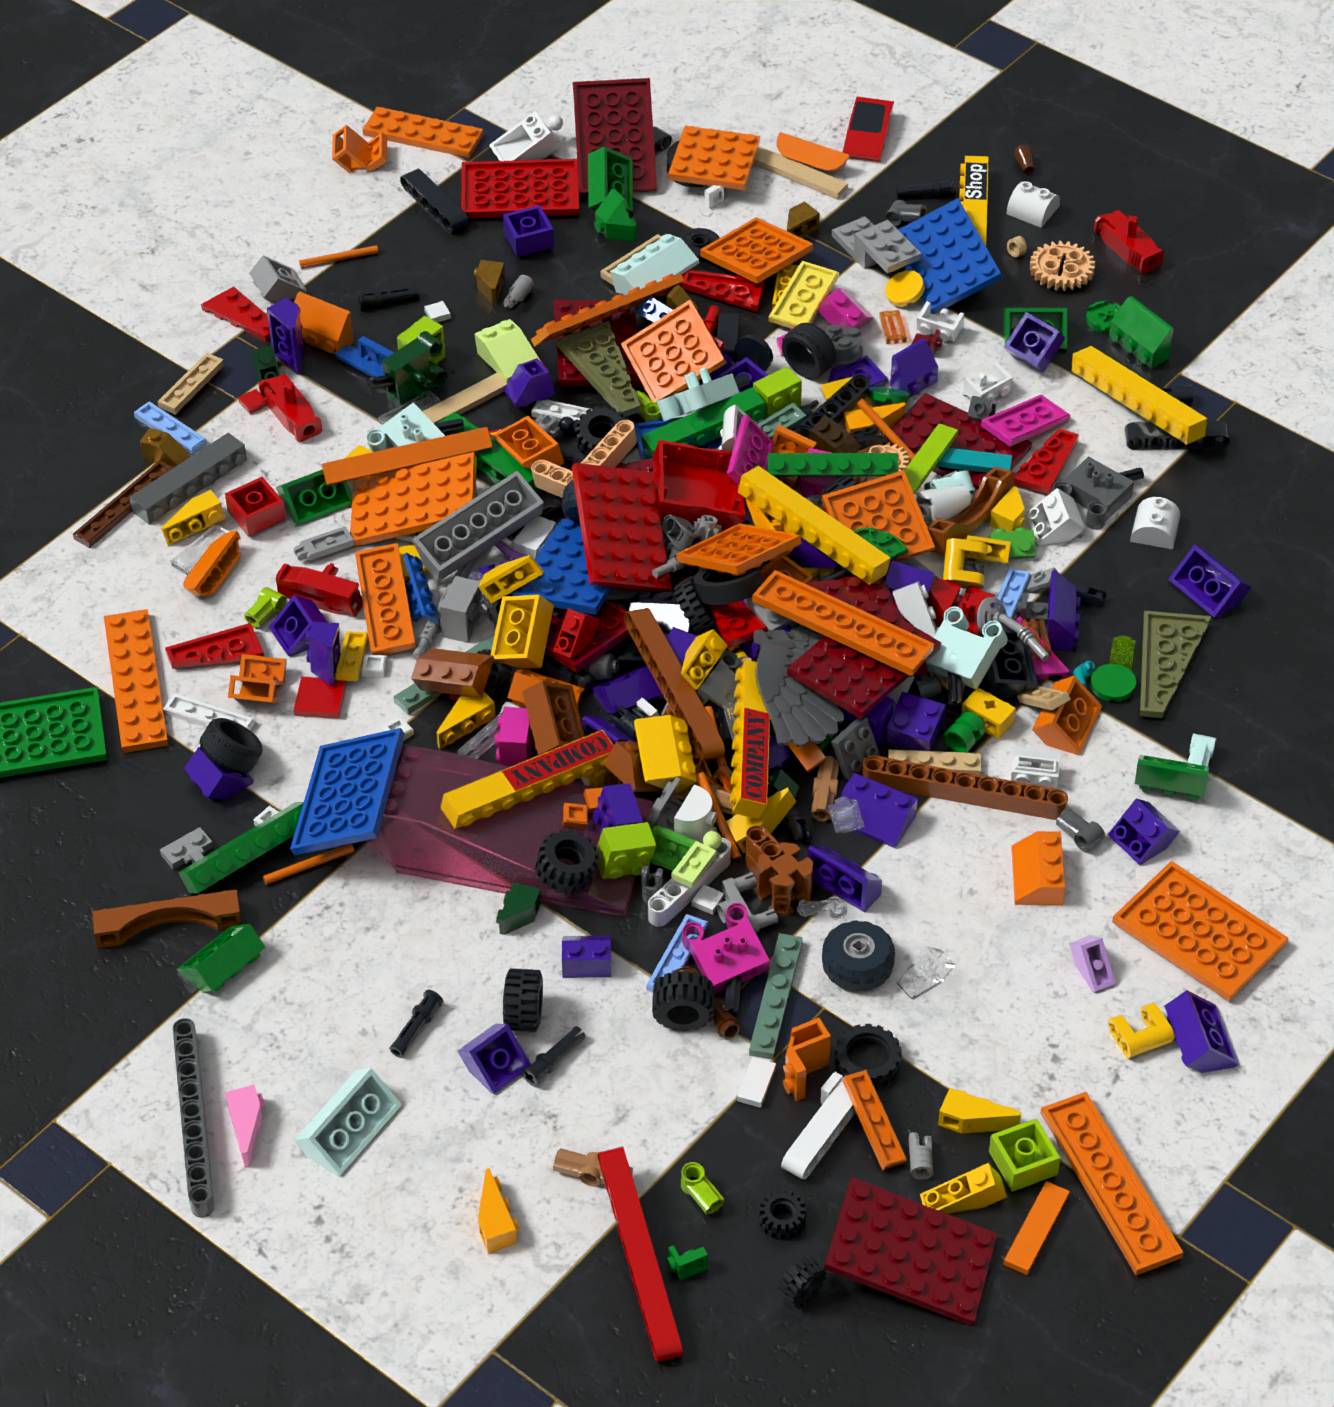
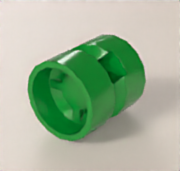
M968 711L964 712L956 720L955 724L945 732L944 741L953 752L967 753L986 732L985 723L978 715Z

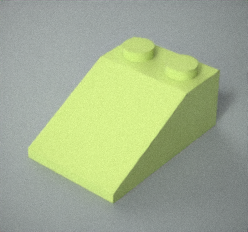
M511 319L504 320L497 325L475 333L477 354L507 382L519 364L536 358L539 359L521 329Z

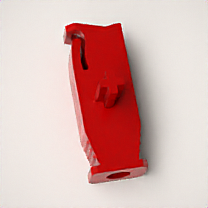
M1119 210L1098 216L1094 222V231L1100 233L1104 243L1128 264L1139 269L1144 274L1163 263L1164 251L1160 248L1158 249L1151 237L1137 226V216L1132 217L1129 215L1126 217Z
M285 373L278 377L264 379L258 384L259 392L263 397H266L270 410L285 429L295 436L298 442L321 434L323 431L321 419L317 416L315 417L309 402Z
M284 563L276 575L277 591L287 598L291 599L293 595L313 600L318 609L334 614L349 613L353 617H356L363 607V599L358 589L359 584L337 577L336 574L339 569L333 563L327 565L323 572L306 567L290 566ZM355 602H356V603H357V607H356L355 610H354L352 607H353V605H354Z
M967 586L966 593L957 605V607L962 609L969 622L966 632L977 636L981 634L977 624L979 605L985 598L995 597V594L986 593L974 586Z

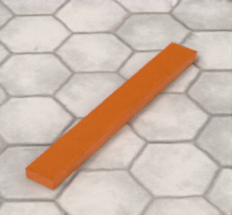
M484 427L322 463L321 466L326 485L328 486L462 454L492 449V443L488 428Z

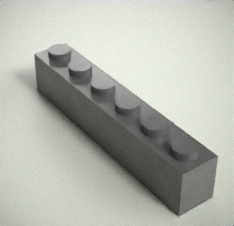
M229 432L130 496L132 512L147 524H151L246 461L245 444Z

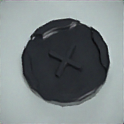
M752 334L741 337L735 344L734 349L737 361L740 362L747 357L764 372L769 369L773 361V353L768 343L764 340L761 341L758 339L759 336Z

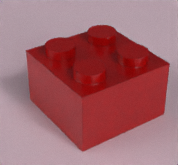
M263 476L225 493L228 513L248 537L286 520L284 501Z

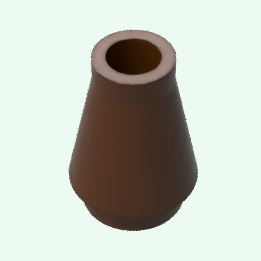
M1028 145L1018 146L1014 151V158L1025 174H1031L1035 170L1032 149Z
M720 1004L714 1005V1017H712L718 1035L724 1039L735 1037L740 1031L738 1019L726 1011Z

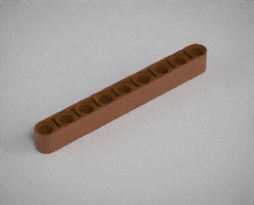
M644 608L627 611L624 617L626 628L675 717L686 721L689 742L699 761L723 757L725 752L724 743L694 688L681 675L682 666L651 610Z
M868 756L863 761L862 776L900 792L1057 820L1068 804L1067 793L1060 789L880 756Z

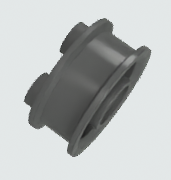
M832 324L828 329L824 330L835 347L836 361L834 366L848 365L862 357L863 348L860 345L862 334L858 328Z

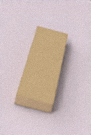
M1042 686L1017 696L1020 703L1053 710L1071 700L1068 692Z

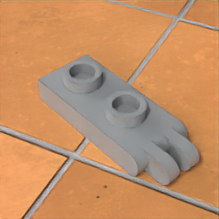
M344 526L300 542V545L293 548V551L298 560L308 559L312 561L353 547L354 539L347 527Z

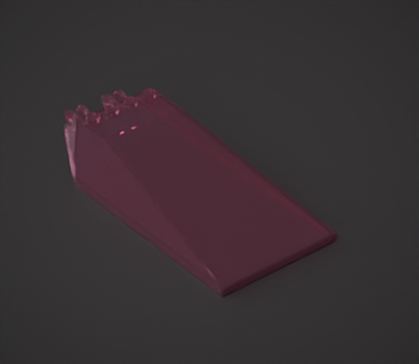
M406 744L402 745L378 838L367 840L388 861L396 873L504 894L506 891H510L513 883L541 888V901L625 917L638 875H626L616 879H602L597 865L593 880L588 885V888L585 890L581 889L580 893L577 894L571 892V895H565V892L555 893L556 890L553 888L549 890L546 888L547 884H542L539 881L540 876L536 875L537 868H535V863L541 843L553 831L558 833L560 829H564L565 832H568L569 829H572L574 833H584L583 836L585 838L589 837L592 839L591 844L595 843L596 846L598 845L600 829L598 824L594 822L593 813L588 811V825L586 829L563 827L564 803L587 805L584 791L585 789H593L595 787L571 782L568 785L558 786L549 793L536 795L529 801L514 804L510 809L497 811L488 818H480L469 826H461L455 829L440 808L443 795L509 767L449 752ZM635 797L643 823H645L652 812L655 802ZM558 859L564 864L576 865L571 860Z

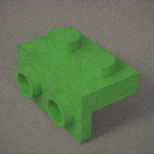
M1025 527L1016 528L1015 531L1006 532V529H995L988 536L990 539L1011 542L1008 559L1034 558L1036 556L1034 530H1028Z
M656 825L652 830L656 848L651 863L673 872L696 840Z

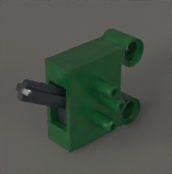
M428 331L421 332L416 339L382 360L384 376L368 378L366 381L368 388H386L388 400L401 410L418 398H425L427 392L435 387L442 386L447 379V372L428 359L429 356L434 358L441 353L443 349L442 342Z

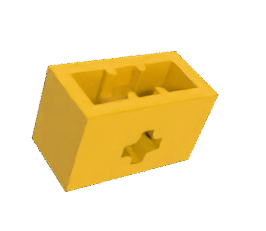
M977 688L962 703L961 715L967 711L978 715L985 723L986 733L1000 739L1014 724L1016 708L996 698L991 693Z

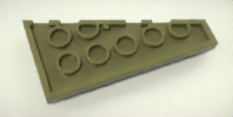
M609 321L557 339L556 346L610 406L616 409V412L620 411L623 417L640 412L639 400L635 390L632 388L630 376L627 375L626 365L619 346L616 345L615 335L611 331Z
M1144 611L1140 716L1163 718L1210 624L1211 616Z

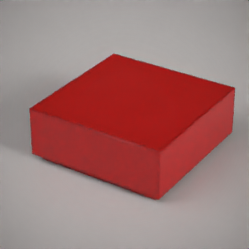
M257 389L238 397L239 403L249 414L267 406V400Z

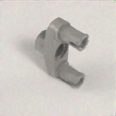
M752 872L735 879L729 878L722 881L725 901L717 904V912L721 921L726 924V909L733 903L743 904L748 911V920L755 933H757L766 926L778 923V916L773 908L757 915H753L749 911L740 892L757 886V880ZM734 915L731 918L733 920H740L742 916Z

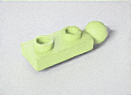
M709 831L703 837V844L695 841L672 872V880L693 889L717 856L716 849L722 843L720 834L715 831Z

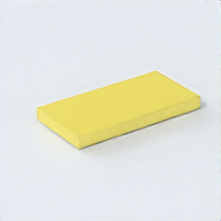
M802 261L770 313L769 322L791 329L800 323L812 324L824 299L829 295L838 280L839 272Z

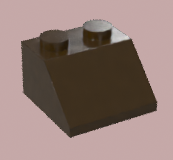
M826 415L810 431L809 439L817 442L815 447L817 450L831 453H856L861 448L847 430Z

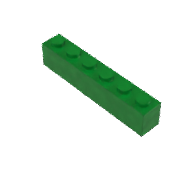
M753 387L641 435L643 451L649 459L653 458L659 440L688 444L694 447L702 446L721 437L720 431L723 429L724 413L729 407L737 405L756 422L766 417L765 402Z
M456 412L440 421L463 419V431L444 434L445 436L479 429V427H475L465 417H461ZM490 437L492 449L475 452L477 469L495 482L499 483L518 471L536 493L541 490L534 484L532 470L523 467L492 437Z
M768 453V473L774 477H842L844 475L849 477H883L899 472L898 453Z
M304 802L293 803L178 872L188 892L200 893L294 836Z

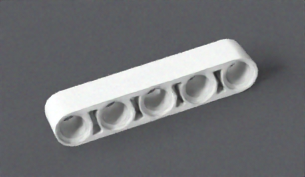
M722 838L720 847L716 849V858L693 889L671 878L649 899L648 920L652 925L661 927L670 922L693 900L703 884L708 886L730 865L731 844L727 839Z
M842 1079L782 1160V1169L803 1180L807 1179L856 1113Z

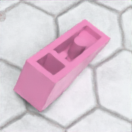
M255 1085L225 1092L227 1107L245 1167L250 1166L263 1120L261 1109L265 1108L262 1093L257 1094Z

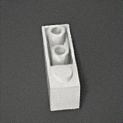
M918 581L894 590L892 593L900 613L916 628L934 638L939 627L936 628L933 620L936 619L933 606L929 607L926 598L929 595L925 585L921 586Z

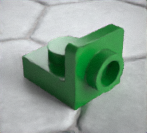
M674 1245L668 1247L666 1263L670 1272H675L678 1279L683 1280L708 1269V1254L704 1247L696 1250H689L684 1255L679 1256Z

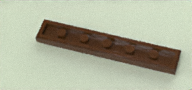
M160 460L74 532V540L91 548L132 512L130 496L173 469V467Z

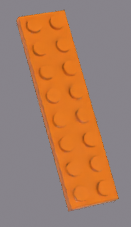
M669 274L659 282L654 280L647 283L642 289L636 287L630 290L629 294L623 295L621 293L611 298L612 300L606 302V300L595 304L594 308H583L574 316L568 314L562 317L561 321L555 322L553 320L543 325V328L536 331L537 335L531 341L535 347L640 305L647 296L655 299L672 291L676 285L684 282L682 274L676 276Z
M774 570L752 596V602L910 676H913L934 648V643L777 570Z
M148 609L104 616L122 752L127 753L169 746Z
M1083 1092L1042 1107L1040 1114L1135 1275L1181 1259L1183 1257L1181 1247L1088 1093Z

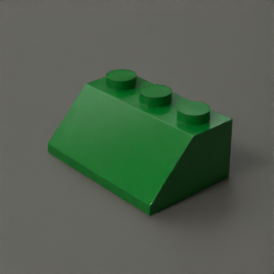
M605 146L589 153V208L596 211L608 193L615 189L625 198L628 207H626L628 213H632V158Z
M1129 296L1111 320L1109 337L1136 357L1141 363L1153 369L1169 359L1174 328L1132 296Z
M1067 308L1003 309L1005 344L1027 312L1059 330L1066 338L1059 349H1067Z
M322 469L276 487L279 497L284 501L286 512L296 526L352 504L353 496L347 481L327 486Z
M1140 754L1134 784L1139 785V789L1153 791L1154 787L1162 789V793L1176 795V792L1186 793L1185 797L1199 799V796L1205 795L1210 766Z
M250 924L230 926L181 965L177 971L200 991H212L214 993L225 985L224 981L240 974L243 971L242 966L247 962L252 963L261 956L260 952L266 946Z

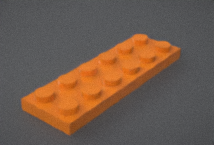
M376 107L362 129L364 136L374 138L382 132L387 136V141L466 158L471 157L483 137V129L386 109L384 107Z
M398 543L355 552L372 655H386L416 648Z

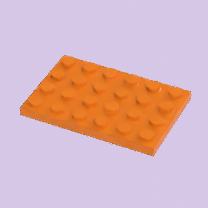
M475 453L462 454L354 480L350 534L354 539L353 547L425 531L473 500L476 496L477 457Z
M1170 861L1112 919V923L1228 1001L1288 942L1287 936L1173 861Z

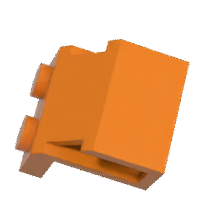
M346 124L333 134L332 160L348 173L361 169H366L368 172L374 171L378 167H382L387 161V136L381 132L367 142Z
M778 425L772 439L774 442L772 453H807L809 448L815 449L817 442ZM779 477L784 484L794 491L801 483V477Z
M242 654L239 676L230 675L228 698L279 703L280 699L276 698L279 685L284 686L287 659ZM235 680L243 681L239 694H234Z
M820 1018L796 1026L791 1031V1038L786 1051V1062L783 1066L785 1072L783 1085L788 1094L791 1093L796 1102L805 1098L806 1074L829 1065L831 1036Z

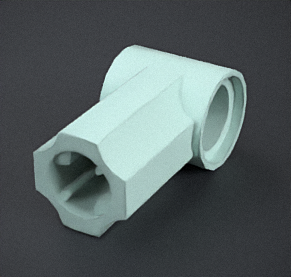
M960 471L951 477L935 479L930 482V489L964 486L970 491L971 495L975 493L969 471Z
M1193 733L1189 749L1190 756L1187 763L1208 766L1209 760L1213 756L1216 738Z

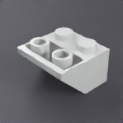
M1058 488L1026 513L1031 530H1034L1035 541L1039 546L1068 542L1085 529L1074 498Z

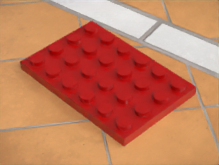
M577 159L462 162L461 209L464 210L470 219L503 217V214L538 205L542 207L546 216L579 215Z
M575 463L571 468L590 585L653 592L671 591L672 586L669 572L658 578H655L652 574V570L667 564L660 515L657 509L653 473Z

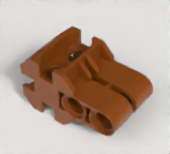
M754 825L746 831V866L757 878V896L761 901L772 896V905L769 906V909L773 908L778 915L788 916L794 912V909L790 906L791 901L797 899L803 906L810 903L813 861L807 857L798 862V853L801 852V849L796 844L785 842L779 844L764 827Z

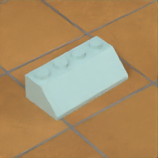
M666 234L655 243L649 244L646 249L632 255V258L618 264L610 273L616 293L626 295L636 287L642 289L647 283L654 280L659 282L669 274H673V276L683 274L700 262L681 238Z
M372 1068L356 1070L294 1139V1142L310 1160L340 1176L402 1104Z

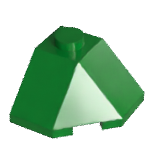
M615 189L608 193L596 210L595 229L606 239L634 242L637 240V225L634 218L630 219L629 213L626 210L628 204L625 198Z

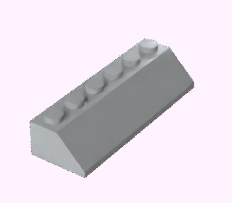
M516 471L414 537L412 541L424 566L434 579L439 582L541 515L544 502L522 475Z

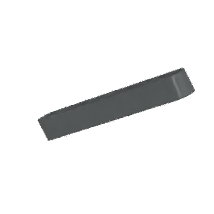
M182 1018L173 1025V1039L187 1190L192 1213L196 1217L204 1218L212 1214L214 1198L199 1046L194 1022L191 1019Z

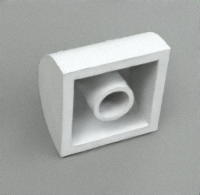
M1020 182L1010 197L1006 214L1042 227L1060 206V197L1051 193L1046 188L1035 187L1030 182Z
M737 405L729 407L724 413L723 429L720 431L722 445L719 447V450L733 452L741 418L747 415Z
M1150 497L1143 500L1137 509L1130 542L1173 549L1180 521V510L1177 505L1162 497Z
M694 785L674 817V832L702 844L703 837L707 832H717V828L713 826L717 819V813L712 811V798L704 788Z

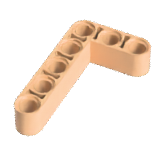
M630 420L618 422L581 463L616 467L637 443L633 422ZM538 460L531 466L535 486L561 498L563 497L565 486L570 481H573L572 471L546 460Z

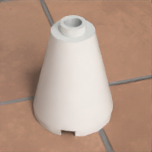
M964 486L914 492L927 527L937 518L943 520L953 518L967 508L972 499L970 491Z

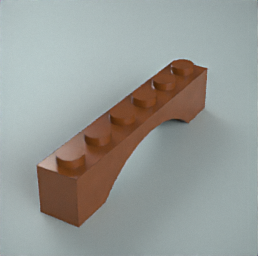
M994 467L983 477L980 487L967 508L954 518L948 520L937 518L927 527L935 546L934 551L930 552L945 555L946 541L948 539H965L967 535L971 534L991 515V510L1014 486L1013 471Z
M226 890L217 893L199 894L197 896L92 911L97 948L122 945L132 936L145 929L169 922H194L210 926L216 930L242 925L237 890Z

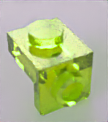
M1128 636L1114 637L1109 664L1123 665L1131 669L1136 641L1131 640L1132 638Z

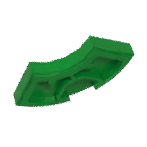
M875 528L853 530L857 535L891 558L890 561L908 553L904 543L889 532L875 530Z

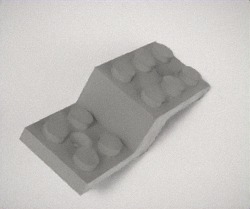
M864 216L832 230V237L864 269L879 264L886 273H890L921 260V252L889 220L873 225Z

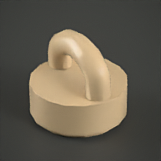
M1022 236L1014 237L1007 242V250L1012 257H1020L1027 251V244Z

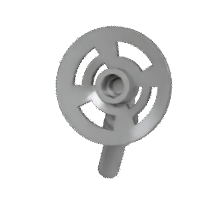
M987 597L980 603L977 611V624L980 633L987 622L997 621L1003 629L1009 627L1015 631L1025 645H1029L1042 661L1049 658L1050 655L1037 642L1031 630L1007 616L1006 609L998 598ZM996 603L998 608H992L990 604Z

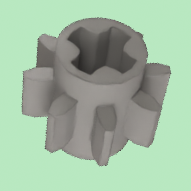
M541 414L535 420L553 439L558 435L557 431L560 430L559 422L554 416L547 414L544 417Z
M703 515L701 519L698 518L697 522L694 523V528L700 533L698 538L700 541H704L721 532L722 526L717 525L718 521L715 517Z

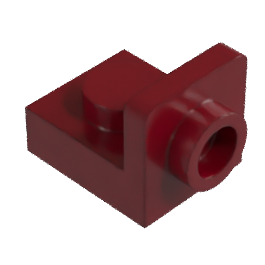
M936 329L933 337L916 333L912 344L922 338L925 339L933 356H935L936 351L941 350L943 339L940 338L941 330Z

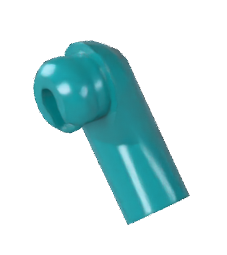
M1086 661L1073 671V676L1075 675L1086 688V679L1092 675L1095 670V664L1092 661Z

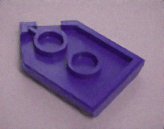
M867 355L854 363L833 368L828 383L862 374L869 379V388L889 382V379Z

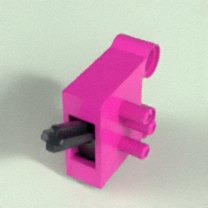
M733 903L726 909V925L728 929L704 939L703 927L697 922L687 923L682 928L683 946L691 952L701 974L706 976L707 980L712 981L715 994L726 990L724 1009L730 1014L738 1013L741 983L770 970V960L748 920L747 908L741 903ZM734 915H740L742 916V919L733 920L731 917ZM690 934H696L699 937L697 939L692 940L689 939L687 936H689Z

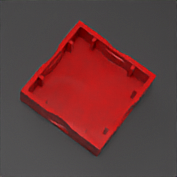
M659 440L653 455V479L660 521H663L667 515H673L687 519L694 526L698 518L701 519L703 515H710L717 519V525L722 526V531L739 523L742 524L745 517L744 496L738 493L739 486L727 475L732 452L704 449L688 444Z

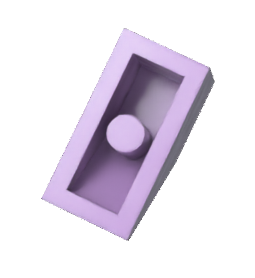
M1089 935L1069 943L1075 965L1093 992L1116 984L1103 938Z

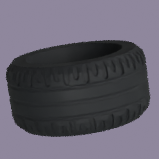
M800 323L788 332L782 340V352L785 360L796 373L810 379L818 378L828 371L836 361V351L832 340L824 330L814 324Z
M226 718L213 719L206 727L199 741L203 753L211 761L228 771L239 774L250 772L263 752L262 744L254 733L243 725Z

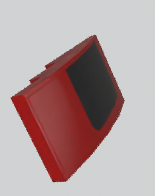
M856 97L843 153L849 154V158L881 162L882 152L889 132L894 101Z

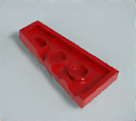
M693 270L685 272L684 282H682V288L756 312H758L765 286V279L757 284L741 276Z
M234 286L201 304L202 311L206 313L210 311L215 314L216 318L221 320L224 318L230 321L231 325L242 327L247 333L265 342L271 339L267 314Z
M1059 428L1044 443L1040 450H1036L1032 454V458L1028 462H1024L1020 466V470L1017 473H1013L1014 484L1049 495L1079 440V434Z
M742 601L723 605L707 604L728 648L754 640L755 630L767 632V626Z
M251 623L165 647L172 669L241 662L242 654L264 656Z

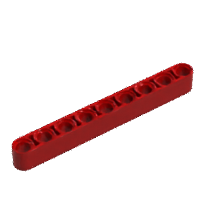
M624 1147L598 1152L599 1165L656 1362L681 1357L683 1356L680 1338Z

